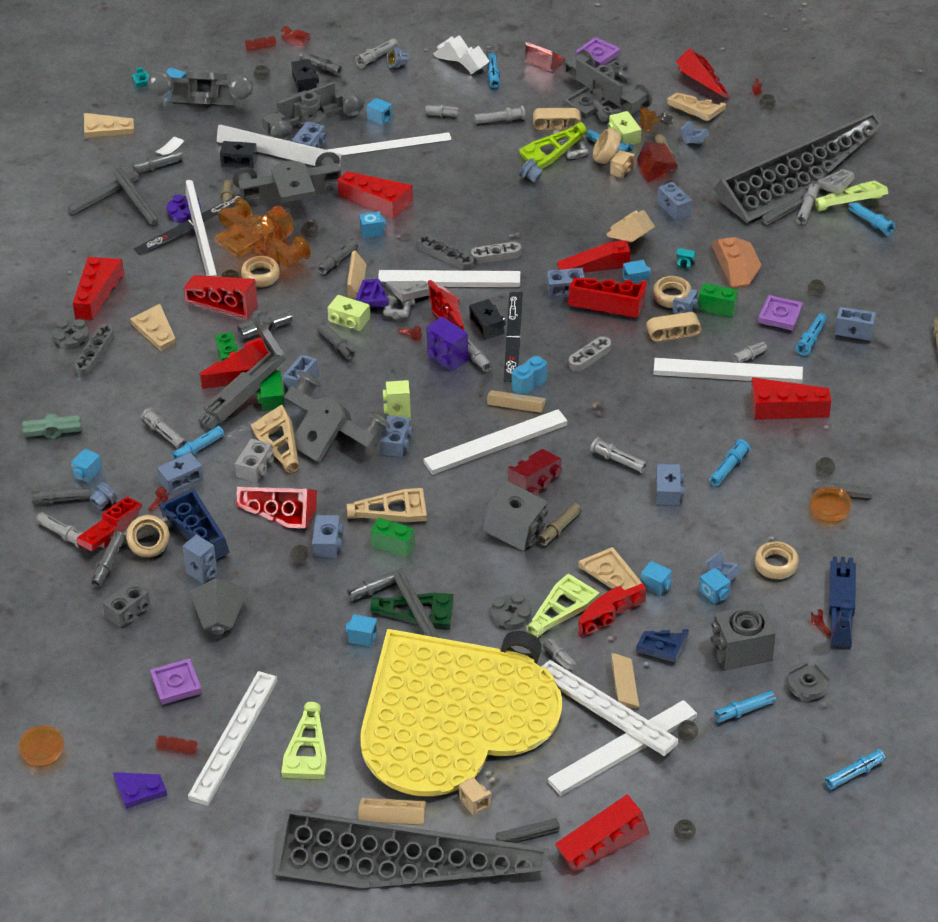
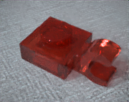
M287 26L281 29L282 32H285L281 38L289 40L291 44L304 47L310 39V33L303 32L302 30H295L293 32Z

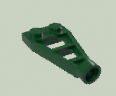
M417 594L421 604H430L432 606L431 615L428 617L434 628L450 629L454 594ZM404 596L391 598L371 597L370 613H379L382 616L419 625L410 607L408 613L394 610L395 605L408 604Z

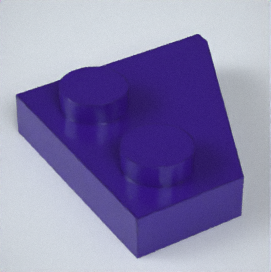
M380 279L362 280L356 301L369 304L370 307L389 306Z
M113 773L126 809L167 796V790L160 774Z

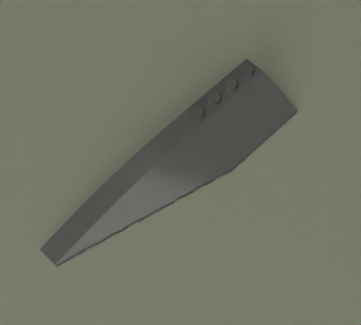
M873 111L724 177L713 189L725 206L748 223L796 197L801 198L807 193L810 184H813V186L817 184L818 180L824 178L883 124Z
M286 809L274 875L365 889L546 871L549 848Z

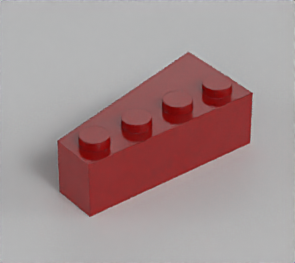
M349 171L337 179L339 197L375 212L380 211V214L392 219L397 217L413 202V185Z

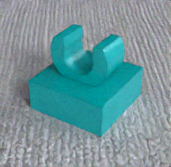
M143 67L136 68L137 73L132 74V80L136 88L148 86V72H143Z
M677 249L678 267H681L682 262H687L686 267L690 269L691 263L695 264L696 261L695 251Z

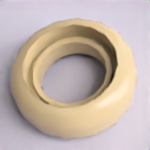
M609 128L604 130L598 137L592 153L593 159L596 162L606 164L615 156L621 141L618 131Z
M255 256L243 263L241 275L242 278L255 279L256 287L262 288L270 286L278 280L280 269L278 263L273 258ZM260 268L270 270V272L262 275L251 273V271Z
M663 277L653 286V298L659 305L673 308L674 298L685 300L692 287L688 281L681 277ZM677 289L682 291V294L675 296L663 293V290Z
M139 516L127 528L126 540L128 547L140 557H156L164 552L169 544L170 533L168 526L162 519L156 516ZM144 526L156 528L160 536L157 544L152 547L140 545L136 538L140 528Z
M772 541L765 543L758 548L755 554V566L758 572L770 579L781 580L788 578L798 568L799 556L796 550L784 542ZM770 555H781L788 562L783 566H773L768 564L765 559Z

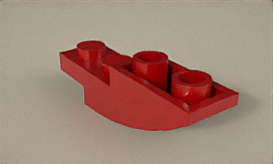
M126 496L103 512L101 521L77 537V544L90 551L95 550L99 546L105 549L109 545L115 531L123 533L140 511L142 503Z
M643 583L624 590L620 585L596 599L578 620V635L581 637L602 627L609 626L615 622L616 614L623 613L625 610L646 602V587Z

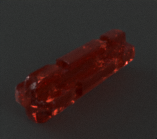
M275 36L245 41L247 50L253 49V47L256 49L267 47L268 45H276Z
M158 735L156 739V747L165 749L167 747L170 750L182 752L187 750L188 753H196L198 747L197 741L188 740L187 742L186 739L169 737L168 739L167 736Z

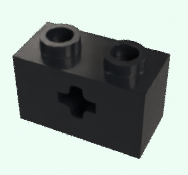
M310 59L291 62L292 77L297 92L317 88L319 77L316 74L315 65L311 64Z
M223 141L220 150L221 166L254 169L258 157L256 143Z
M489 299L469 305V319L484 340L504 334L505 318L499 314L496 305H493Z

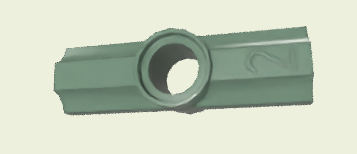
M48 414L44 419L22 421L24 437L44 435L49 439H55L61 433L80 432L81 419L79 415L59 417L56 414Z

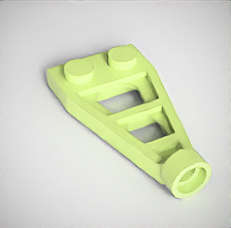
M873 180L846 188L839 195L832 193L816 198L815 206L817 211L820 212L826 210L831 205L869 198L879 199L883 197L882 195L888 194V188Z
M567 574L555 584L532 619V622L526 626V631L537 638L540 637L546 630L586 610L599 598L600 592ZM561 595H564L576 603L565 608L557 603V600ZM551 608L558 612L559 615L550 618L545 613Z
M307 702L304 705L303 716L283 757L282 778L325 780L327 758L320 722L321 706L316 702ZM304 729H315L316 737H302ZM300 746L315 747V757L296 756Z

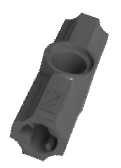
M286 307L269 314L264 312L260 316L259 321L261 324L263 321L270 323L268 330L272 334L276 327L292 322L293 318L289 308ZM252 320L237 326V331L242 340L259 334Z

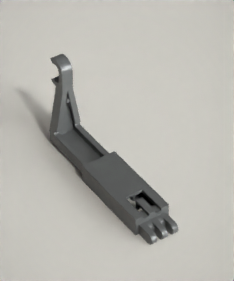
M256 310L252 315V321L269 353L247 373L242 372L203 407L205 413L198 419L200 424L212 429L219 422L224 421L261 387L260 383L287 359L268 330L270 323L263 321L261 324L259 321L264 311Z

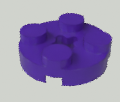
M182 195L173 196V200L166 207L167 215L170 216L171 220L184 223L192 219L187 197ZM197 198L198 204H199V208H200V212H201V205H200V203H199V198Z

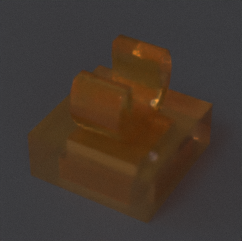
M647 107L640 109V123L645 131L652 130V124L659 123V116H656L655 111L649 112Z

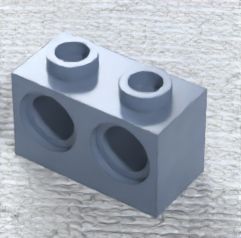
M307 121L294 136L292 142L319 148L327 138L325 126Z
M583 268L547 271L549 298L569 297V286L573 278H584Z
M388 415L386 420L390 424V429L386 427L381 435L380 455L403 457L405 450L409 448V437L413 435V426H410V418Z

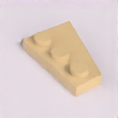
M675 93L667 99V104L673 106V108L683 110L687 114L695 115L705 121L711 120L726 109V103H720V105L712 104V100L699 101L694 96Z
M84 113L85 138L135 134L133 118Z
M160 304L130 319L131 325L160 351L176 344V338Z
M613 547L578 561L579 568L612 589L621 585L624 590H627L642 583Z

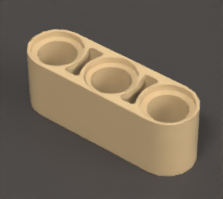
M538 108L533 112V126L537 130H567L581 122V114L577 108Z
M693 312L654 317L646 323L649 335L655 342L695 336L702 329L697 315Z

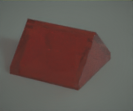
M529 42L525 44V63L533 67L553 73L566 60L553 51Z
M645 141L636 160L648 183L678 166L667 145L663 143Z

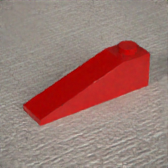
M689 48L675 61L679 66L678 70L683 75L687 74L727 99L730 98L725 87L719 82V77L714 74L715 70L704 56Z
M627 240L608 242L557 261L559 270L583 268V273L622 269L624 263L630 262V249Z
M428 280L432 312L438 318L444 317L464 330L458 297L447 288L432 280Z
M261 337L248 341L244 344V348L238 352H231L229 358L222 362L217 361L200 372L201 388L227 386L242 372L247 373L269 353Z
M237 487L236 506L282 524L287 528H308L317 507V490Z

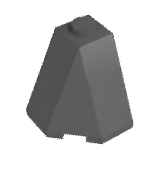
M218 578L190 591L191 599L203 629L211 631L216 635L223 634L225 631L233 628L247 594V588Z

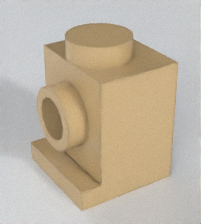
M619 150L611 160L610 174L623 178L627 172L634 169L635 154Z
M475 778L467 779L459 785V797L473 816L492 807V793L490 790L486 791L483 784H479Z

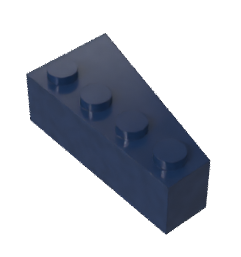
M194 488L159 504L163 518L166 516L170 526L189 541L195 535H198L213 544L216 559L230 553L223 533Z

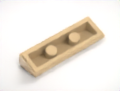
M356 251L352 252L347 283L348 297L350 299H356L366 272V263Z
M493 390L487 395V405L539 413L543 412L546 398Z
M611 653V666L617 701L629 709H639L632 659Z
M362 798L359 804L358 820L422 825L425 818L426 802Z

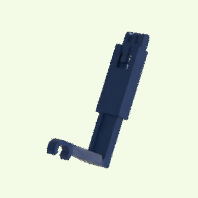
M833 556V560L830 563L829 615H831V646L852 647V616L855 614L856 563H853V558L850 557L848 563L845 562V557H841V561L838 563L837 557Z

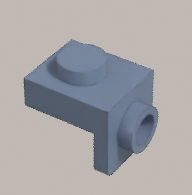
M688 121L680 128L685 143L700 144L710 135L708 129H694L692 121Z
M691 289L685 300L675 297L673 300V313H687L697 309L699 302L697 298L698 291Z
M722 552L715 553L706 561L709 571L716 568L730 581L742 571L739 564L726 562Z

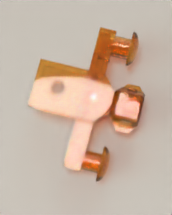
M236 198L233 208L226 206L218 211L219 223L229 229L214 237L215 243L237 258L250 251L256 256L273 258L278 263L279 268L280 263L291 268L302 258L308 259L311 256L310 245L301 236H294L291 246L282 242L293 233L294 227L291 214L281 206H275L264 216L252 215L250 205L244 199Z

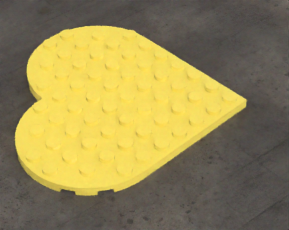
M387 629L362 724L360 737L361 753L367 767L375 777L397 791L416 796L447 794L458 790L459 785L465 780L475 778L483 768L487 755H517L528 752L544 743L557 728L561 717V691L554 682L555 678L545 667L541 668L534 663V659L526 655L508 650L504 653L501 652V649Z

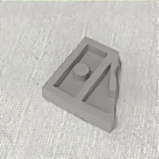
M842 169L818 180L817 185L825 191L839 195L855 179L854 172Z
M386 281V289L401 301L429 295L428 283L426 281Z

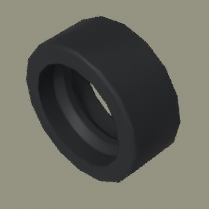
M512 631L504 637L501 652L505 653L506 650L517 652L534 659V663L537 664L542 645L539 639L531 633ZM511 646L524 647L531 653H520Z

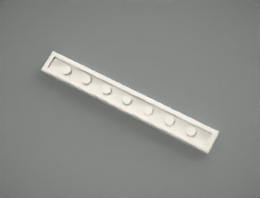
M218 126L217 142L256 143L257 152L314 166L319 155L325 152H332L229 126ZM333 152L338 155L341 161V153Z
M186 180L185 193L206 276H217L192 180Z
M379 270L378 278L382 286H386V281L422 280L428 283V280H432L443 287H520V271Z
M655 358L654 375L752 381V377L802 384L803 367Z
M558 409L424 458V464L430 473L434 475L567 426V420Z
M549 660L541 667H545L555 678L554 682L561 692L663 756L678 745V738L555 662Z
M260 671L257 672L188 794L189 801L209 806L278 681L277 676Z
M683 700L648 721L670 734L697 718V713ZM625 733L550 776L548 783L560 796H563L644 749L647 745L630 734Z

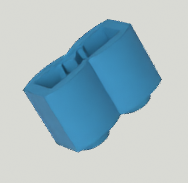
M534 356L527 360L524 365L516 367L512 371V390L520 395H526L534 387L542 385L547 380V361L540 356Z

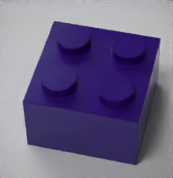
M440 317L426 327L427 354L431 358H434L452 371L468 361L467 332L444 317Z

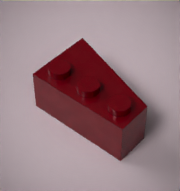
M544 449L530 455L527 461H519L516 467L509 466L508 482L536 496L544 488H547L550 482L561 474L562 467L561 458Z

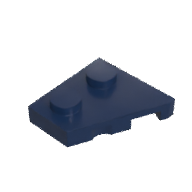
M682 629V633H670V630H661L659 632L644 631L636 646V651L675 663L689 636V630Z

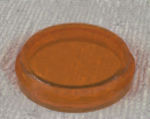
M835 487L821 488L810 499L811 511L817 518L826 522L842 520L849 514L852 506L850 496L842 489Z
M46 725L29 729L19 741V751L22 758L36 766L51 764L58 759L64 749L62 734L56 728Z

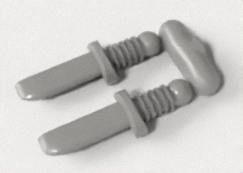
M556 130V131L553 132V134H556V133H558V132H560V131H559V130ZM583 136L575 143L580 150L571 151L568 149L565 152L568 159H580L589 154V150L584 144L585 139ZM563 138L557 141L560 145H563L568 140Z
M390 292L389 296H387L389 306L385 307L383 314L394 319L407 318L410 308L415 305V300L402 301L404 305L403 310L392 309L393 305L397 304L398 299Z

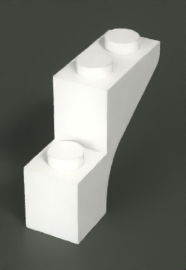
M460 35L456 38L450 37L438 45V50L433 53L436 58L460 62L467 68L470 74L489 62L479 46L474 49L472 46L468 48Z

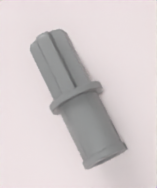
M443 104L441 106L426 105V115H435L442 118L443 116L457 117L459 114L458 107L443 106Z
M762 341L751 347L746 346L742 351L734 353L732 355L734 363H743L749 359L753 360L756 355L767 350L766 343Z
M551 638L548 639L551 645L547 641L543 643V649L552 656L554 662H558L566 670L574 669L576 662L567 654L565 648H561Z

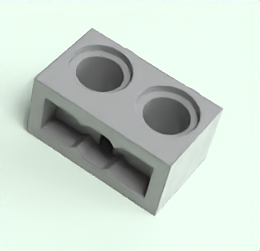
M250 439L235 463L236 477L258 483L261 476L265 475L269 463H272L274 460L272 444Z

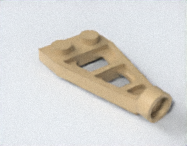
M280 405L251 424V427L259 441L272 444L274 456L283 464L286 472L294 473L300 468L297 457L292 421L285 407ZM283 427L284 436L272 442L269 439V435ZM288 443L289 450L280 454L277 449Z
M423 488L402 489L346 504L347 519H356L358 517L378 519L380 517L389 521L399 522L427 521ZM399 500L405 502V511L403 512L391 511L388 508L391 502ZM383 504L384 511L382 512L369 510V506Z

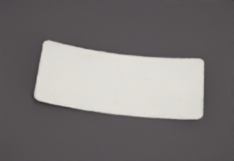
M173 137L164 147L155 152L162 155L170 154L184 140Z

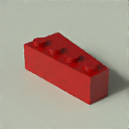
M87 257L73 300L75 319L93 320L102 308L104 300L110 297L111 290L117 287L119 279H122L125 275L122 259Z
M193 275L183 287L186 302L249 319L258 307L255 279Z
M573 278L569 286L568 305L638 318L646 300L647 281H641L640 284L632 283V280H625V283L614 282V279L598 282L597 279Z
M752 377L751 399L754 419L830 417L831 395L829 388Z
M626 794L556 842L555 845L559 855L574 873L650 834L643 812L631 797Z

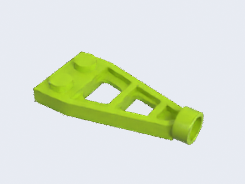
M579 122L570 129L529 143L519 149V153L526 161L532 158L534 162H538L537 166L543 169L558 159L580 140L583 135L587 134V129L582 122ZM563 138L568 139V141L563 145H560L557 142V140ZM552 145L555 150L549 155H545L540 148Z

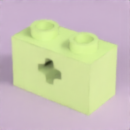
M628 111L610 115L608 129L612 128L618 131L623 143H630L632 145L641 143V128Z
M337 295L328 306V320L330 322L361 331L370 319L369 304L341 295Z
M409 381L386 382V390H383V401H387V403H383L384 415L407 417L411 421Z

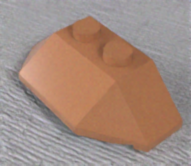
M736 237L719 239L712 242V247L732 289L749 287L751 281L761 268V263L751 242Z

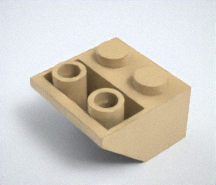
M644 209L640 212L635 210L609 227L611 231L606 234L611 238L633 242L655 226Z

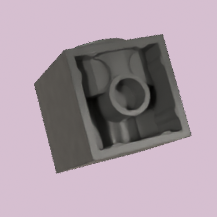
M506 481L487 505L483 531L525 551L528 545L532 546L536 534L541 533L545 527L543 521L548 514V510H546L548 501Z
M762 603L715 613L714 622L711 623L713 636L710 637L712 647L717 650L718 661L723 664L725 671L773 661L776 633Z

